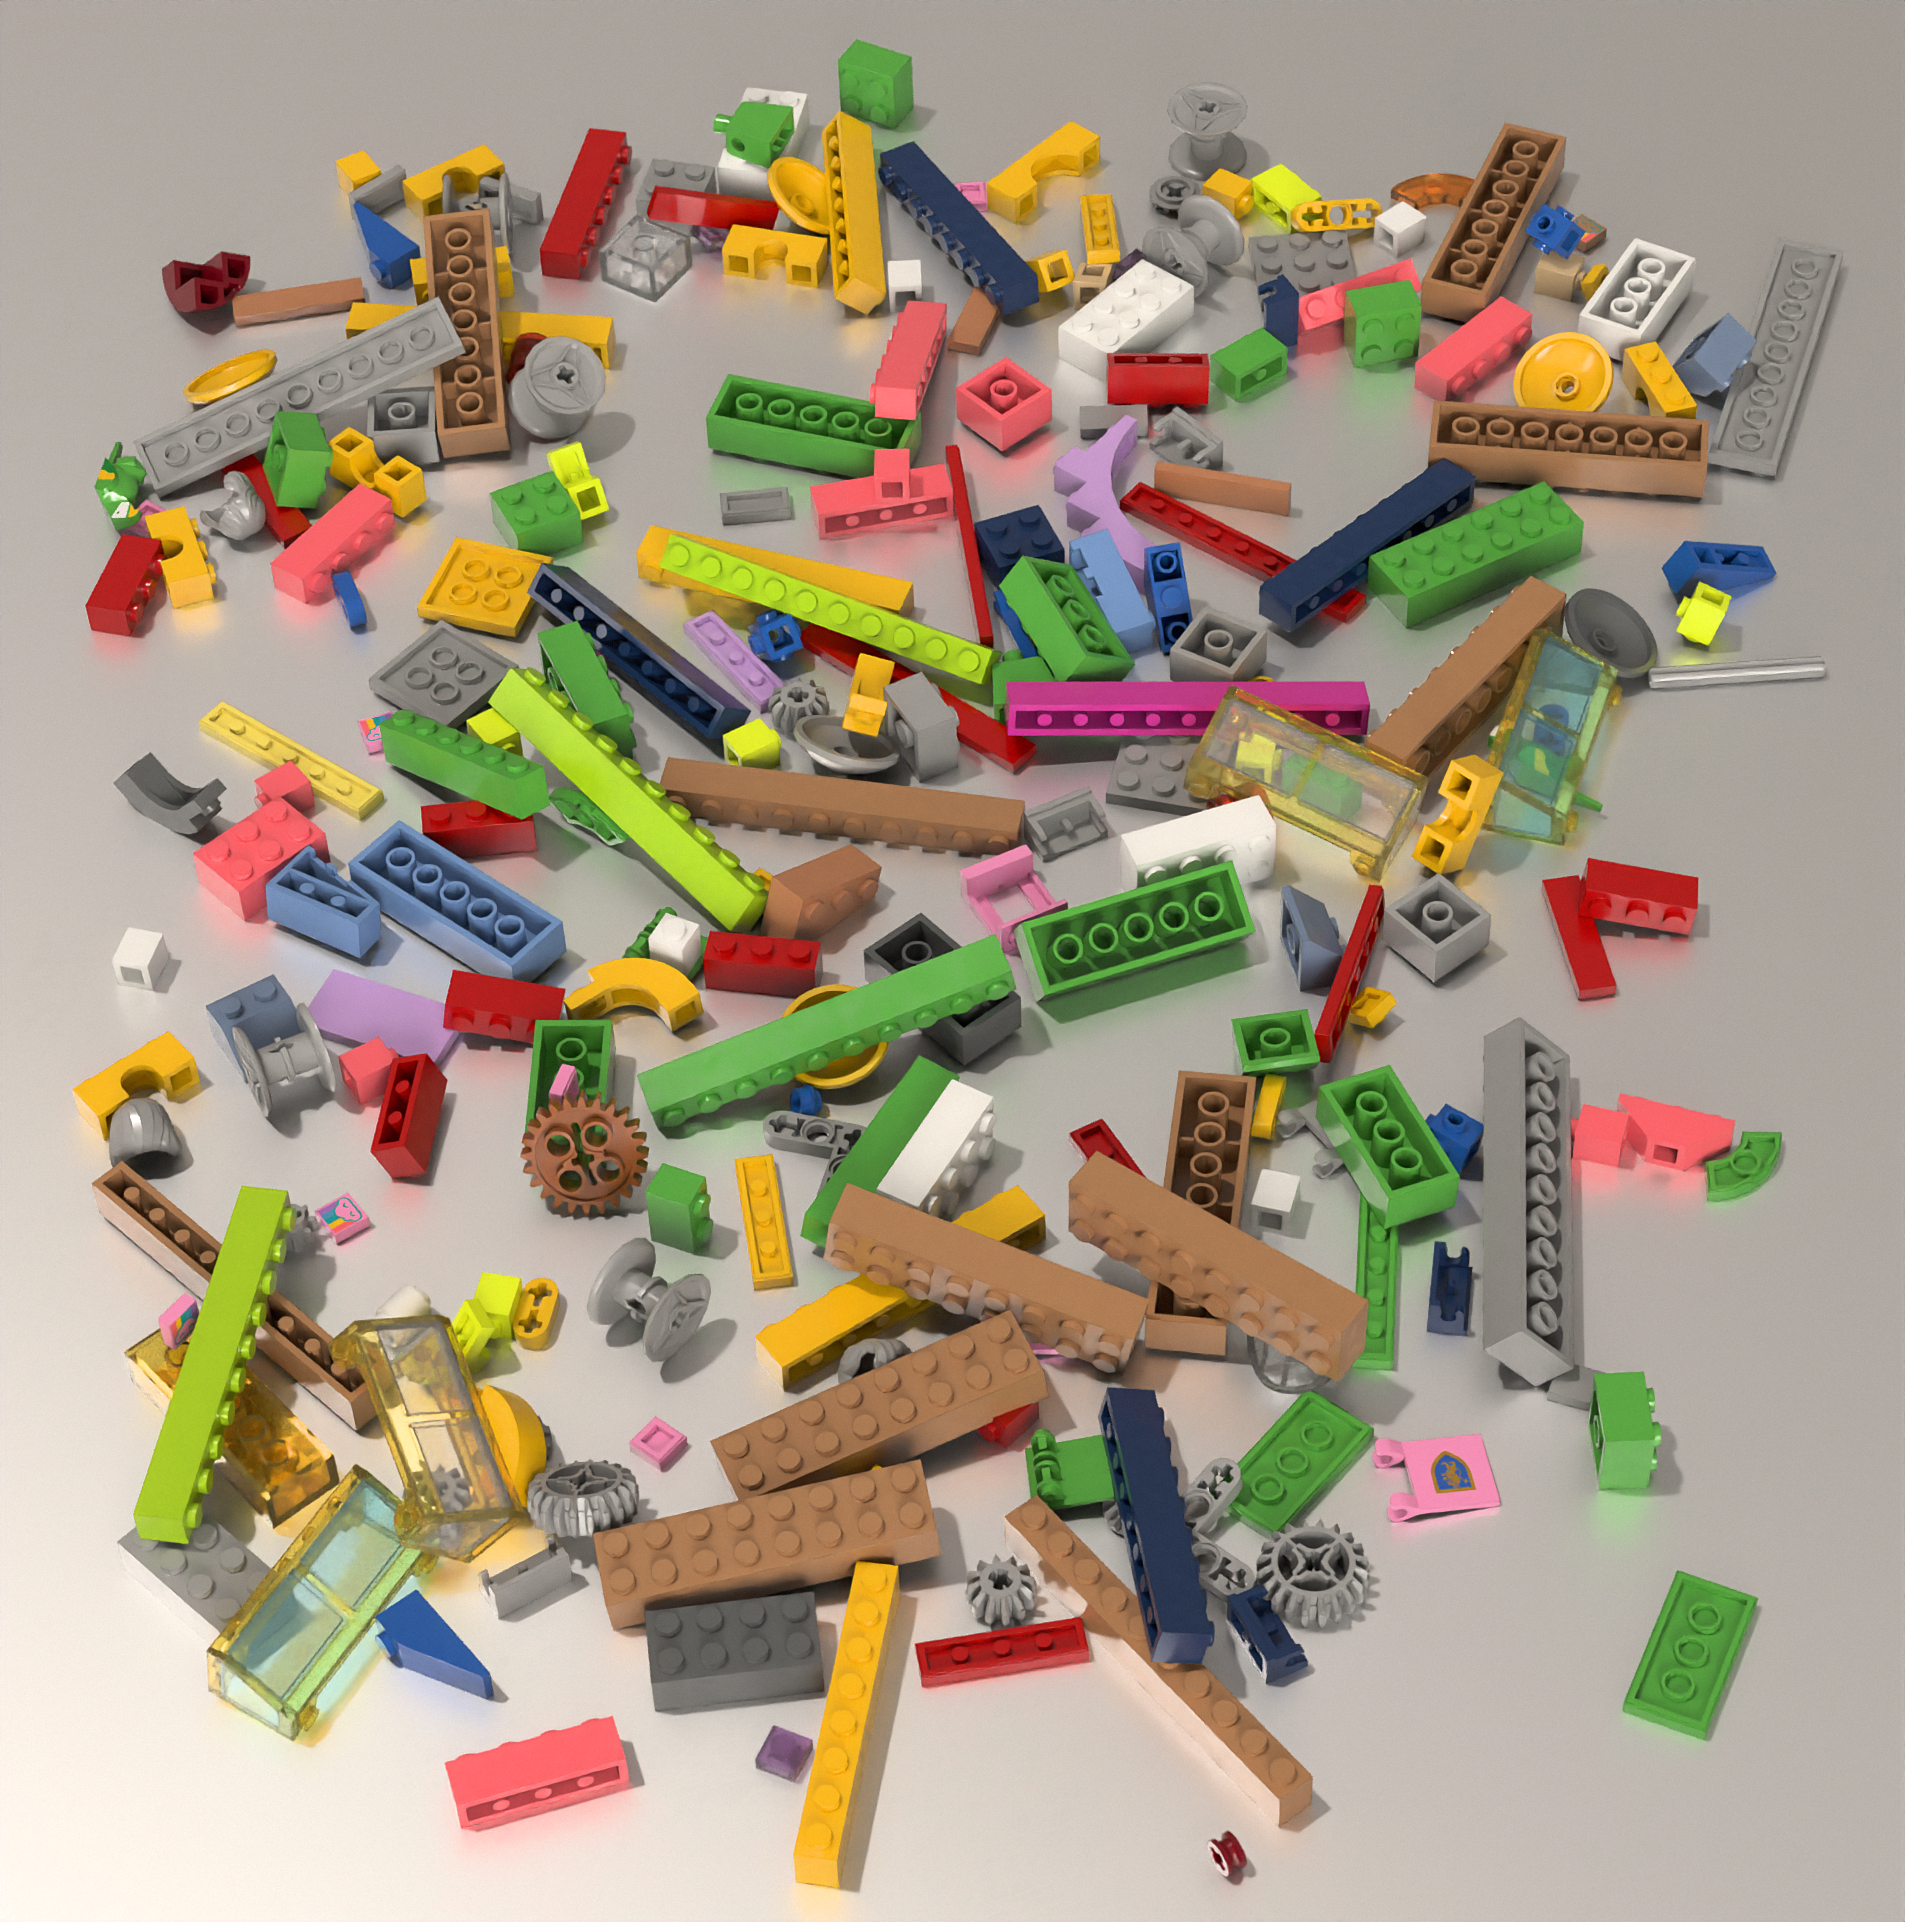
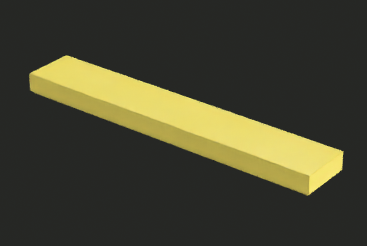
M224 701L219 703L198 722L200 731L271 771L292 761L310 780L313 795L359 821L384 800L383 790Z

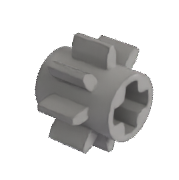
M291 1204V1207L296 1208L297 1219L294 1230L287 1233V1250L298 1252L308 1244L314 1243L312 1232L317 1231L318 1226L316 1217L309 1216L307 1205L301 1207Z

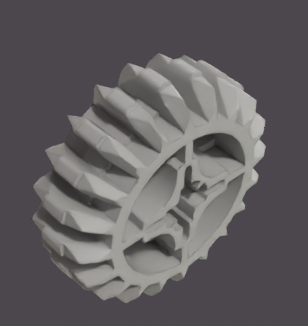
M591 1459L587 1462L575 1460L574 1463L570 1464L560 1463L557 1468L549 1467L545 1469L544 1473L535 1475L534 1480L529 1483L527 1509L528 1513H530L531 1521L535 1524V1528L544 1530L546 1534L557 1533L558 1537L561 1538L567 1535L574 1536L575 1539L579 1536H589L591 1538L593 1533L622 1527V1524L632 1522V1517L638 1514L639 1486L636 1484V1476L631 1474V1470L625 1467L622 1468L621 1464L618 1463L609 1464L606 1460L593 1462Z
M1303 1519L1300 1523V1528L1296 1529L1287 1523L1284 1528V1534L1274 1531L1270 1537V1542H1264L1261 1548V1555L1256 1561V1571H1258L1256 1574L1257 1586L1263 1585L1268 1591V1594L1262 1598L1264 1600H1271V1609L1274 1614L1285 1611V1618L1288 1623L1295 1617L1301 1618L1304 1628L1309 1623V1620H1317L1321 1628L1326 1623V1618H1331L1338 1624L1340 1619H1342V1612L1352 1615L1356 1604H1362L1365 1598V1590L1369 1587V1561L1364 1556L1362 1543H1354V1537L1351 1532L1340 1535L1338 1524H1335L1330 1529L1324 1528L1321 1519L1316 1526H1309L1305 1519ZM1284 1565L1290 1568L1291 1578L1287 1581L1280 1573ZM1338 1565L1346 1575L1342 1581L1335 1577L1336 1572L1334 1568Z

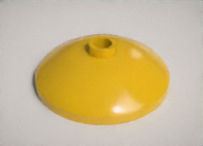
M780 157L776 159L768 169L767 180L770 193L780 210L796 225L816 234L830 235L825 173L814 165L798 158Z
M1563 332L1548 336L1533 345L1524 354L1516 368L1513 381L1516 402L1519 407L1597 412L1611 392L1614 378L1613 365L1603 346L1587 335L1576 332ZM1574 386L1571 392L1565 393L1568 387Z
M265 349L229 359L193 379L183 389V395L188 402L209 406L270 377L276 367L277 356L273 350Z
M831 984L814 988L795 999L784 1011L782 1017L839 996L857 987ZM880 1042L866 1048L856 1056L842 1057L830 1062L823 1069L809 1070L794 1076V1078L803 1084L812 1085L820 1089H837L850 1086L866 1078L879 1066L886 1055L889 1042Z

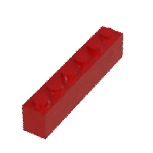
M589 128L539 249L542 276L580 280L584 268L590 266L593 246H598L600 228L606 225L608 208L615 203L616 188L623 183L625 165H630L632 147L627 145L626 132Z

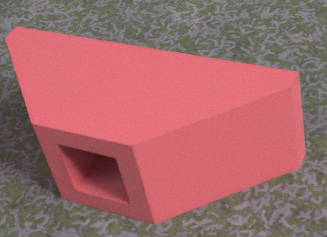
M1621 1093L1619 1095L1617 1111L1629 1114L1626 1139L1644 1162L1684 1171L1724 1154L1731 1149L1735 1120L1685 1109L1680 1106L1646 1100L1642 1097Z

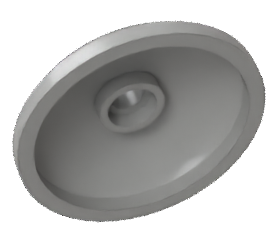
M830 715L806 716L800 718L795 724L794 736L802 749L815 761L837 775H862L886 770L898 762L901 752L899 745L880 730L877 738L841 729L843 717Z

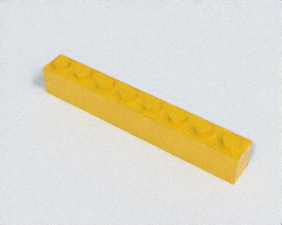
M839 111L822 130L835 299L868 314L875 305L883 302L887 293L872 134L870 126Z
M353 302L345 327L347 340L417 306ZM501 311L505 363L525 364L526 358L533 346L546 338L564 336L577 339L590 347L601 360L603 368H610L616 344L613 317Z
M654 525L650 526L636 552L639 578L759 604L659 567L670 534L693 539L908 618L914 609L913 582Z
M1018 1185L1006 1192L997 1193L990 1201L974 1210L964 1212L957 1220L952 1222L1023 1251L1046 1239L1045 1214ZM860 1274L844 1285L832 1288L825 1296L811 1304L799 1307L793 1314L778 1323L770 1324L763 1328L760 1333L755 1335L757 1360L781 1389L785 1391L842 1358L844 1351L848 1347L864 1339L876 1338L935 1304V1302L927 1299L918 1300L912 1298L902 1289L889 1284H876L866 1275Z
M863 1561L856 1562L793 1853L796 1882L836 1888L840 1886L900 1597L899 1568L895 1565Z

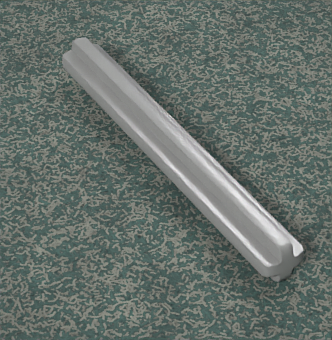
M1821 656L1651 667L1648 671L1647 679L1650 688L1659 689L1820 678L1825 674V661Z

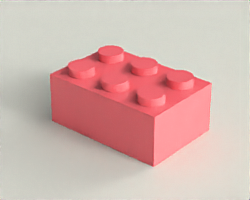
M277 796L193 853L199 883L244 921L267 907L266 884L308 845L316 850V856L325 864L331 863L325 832L280 796Z

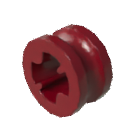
M1230 1831L1222 1833L1220 1841L1216 1839L1208 1841L1207 1848L1210 1857L1222 1875L1228 1877L1233 1873L1234 1867L1239 1869L1246 1867L1247 1858L1237 1838Z

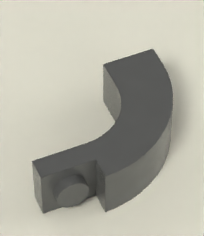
M151 752L133 764L113 783L148 818L172 831L183 834L198 832L222 810L221 802L217 798L227 789L218 778L202 788L189 787L173 777Z

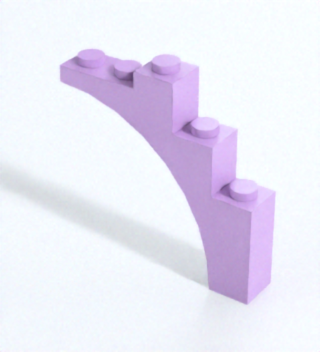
M1125 415L1116 424L1111 425L1096 443H1092L1086 452L1074 446L1065 456H1061L1056 461L1053 467L1054 490L1068 497L1065 505L1067 510V527L1081 533L1079 538L1108 529L1138 592L1146 596L1144 587V548L1157 545L1147 540L1129 523L1120 510L1112 490L1114 478L1121 464L1137 446V419Z

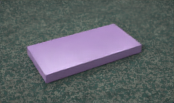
M333 969L308 1006L322 1038L357 1048L379 1037L387 1049L394 1048L399 1057L427 1053L437 1067H439L461 1033L456 1030L443 1028L444 1003L337 969Z

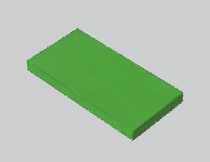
M1308 1387L1237 1463L1243 1479V1488L1224 1512L1269 1541L1274 1531L1284 1534V1528L1287 1523L1293 1526L1374 1437V1428ZM1228 1473V1475L1225 1476L1221 1480V1482L1225 1481L1227 1483H1230V1474ZM1214 1490L1211 1495L1217 1500Z
M1677 1570L1624 1700L1622 1712L1705 1740L1756 1610L1758 1597Z

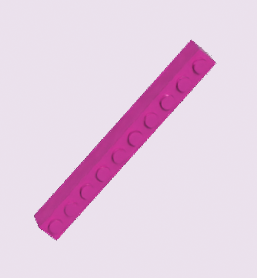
M1006 682L1004 714L1008 736L1241 735L1242 729L1278 733V735H1367L1370 701L1364 682Z

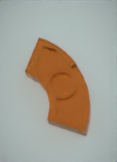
M1444 173L1416 176L1394 186L1391 189L1390 198L1398 202L1404 201L1416 210L1426 205L1441 203L1461 207L1475 179Z

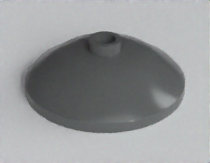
M1588 588L1576 592L1566 603L1564 618L1569 637L1578 651L1591 664L1608 674L1624 678L1641 677L1654 666L1657 660V645L1653 633L1640 614L1624 600L1609 592Z

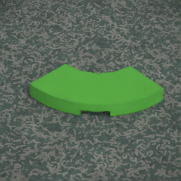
M560 787L555 788L549 795L550 802L570 824H579L593 831L608 846L626 842L630 838L624 830L584 793Z
M1742 1132L1741 1142L1732 1154L1721 1160L1705 1162L1704 1172L1707 1201L1738 1197L1762 1184L1777 1164L1782 1142V1132Z

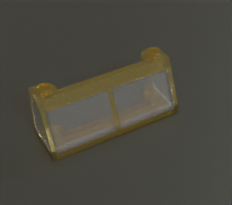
M1230 685L1187 766L1182 789L1191 792L1198 798L1206 799L1214 798L1219 790L1239 800L1259 795L1271 815L1350 852L1349 859L1354 870L1364 877L1380 882L1417 822L1429 777L1238 687Z
M437 1314L357 1320L327 1344L332 1359L338 1368L350 1370L359 1365L407 1497L400 1502L395 1511L394 1527L402 1547L469 1564L526 1518L450 1318Z

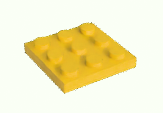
M456 537L417 605L418 617L436 621L443 620L449 624L516 638L536 601L527 594V591L541 563L553 564V557Z

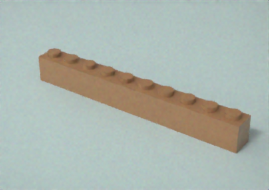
M671 757L667 758L659 783L666 790L665 795L673 803H678L690 812V817L969 851L997 856L1020 847L1024 835V800Z
M123 1161L91 1183L99 1213L204 1301L222 1244ZM276 1289L272 1295L268 1294L265 1302V1323L263 1327H257L255 1334L256 1346L356 1431L387 1407L380 1376Z
M1037 1495L1004 1516L1005 1546L1023 1564L1028 1565L1030 1572L1075 1618L1082 1617L1083 1626L1278 1828L1311 1804L1313 1776L1202 1663L1189 1664L1151 1661L1138 1598Z

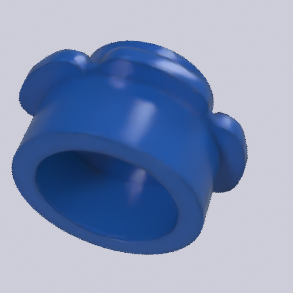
M803 1084L799 1088H793L790 1095L791 1112L810 1116L820 1113L822 1099L819 1091L814 1090L813 1086Z

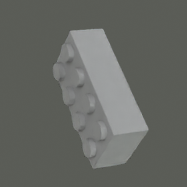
M204 1510L199 1528H193L189 1544L141 1539L137 1527L117 1541L125 1570L233 1666L297 1614L290 1584Z

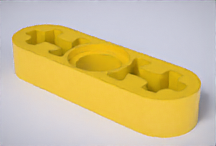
M1370 198L1312 201L1296 205L1291 211L1290 221L1294 229L1301 233L1325 232L1329 230H1362L1375 227V218L1383 212L1380 204ZM1334 206L1340 208L1343 213V220L1339 225L1334 224L1330 219V211ZM1362 210L1371 212V217L1367 219L1366 217L1353 218V212ZM1304 213H1320V219L1308 222L1302 220L1301 216Z

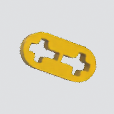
M1266 1073L1252 1124L1253 1137L1272 1140L1278 1121L1277 1115L1281 1111L1284 1100L1285 1076Z
M547 1278L533 1279L525 1285L513 1319L514 1339L521 1348L527 1350L541 1348L550 1338L560 1307L559 1290L556 1283ZM541 1294L548 1295L543 1297L540 1307L536 1306L535 1300L539 1299ZM537 1321L538 1328H534L532 1333H526L525 1331L530 1330L532 1322Z

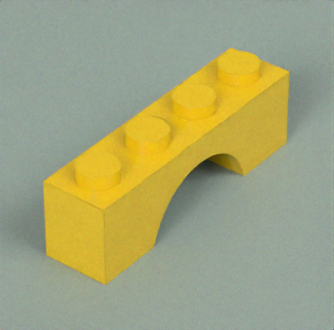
M1073 121L1056 130L1050 137L1036 145L1031 151L986 183L987 209L1014 224H1018L1037 209V184L1040 181L1056 175L1080 177L1100 162V136Z

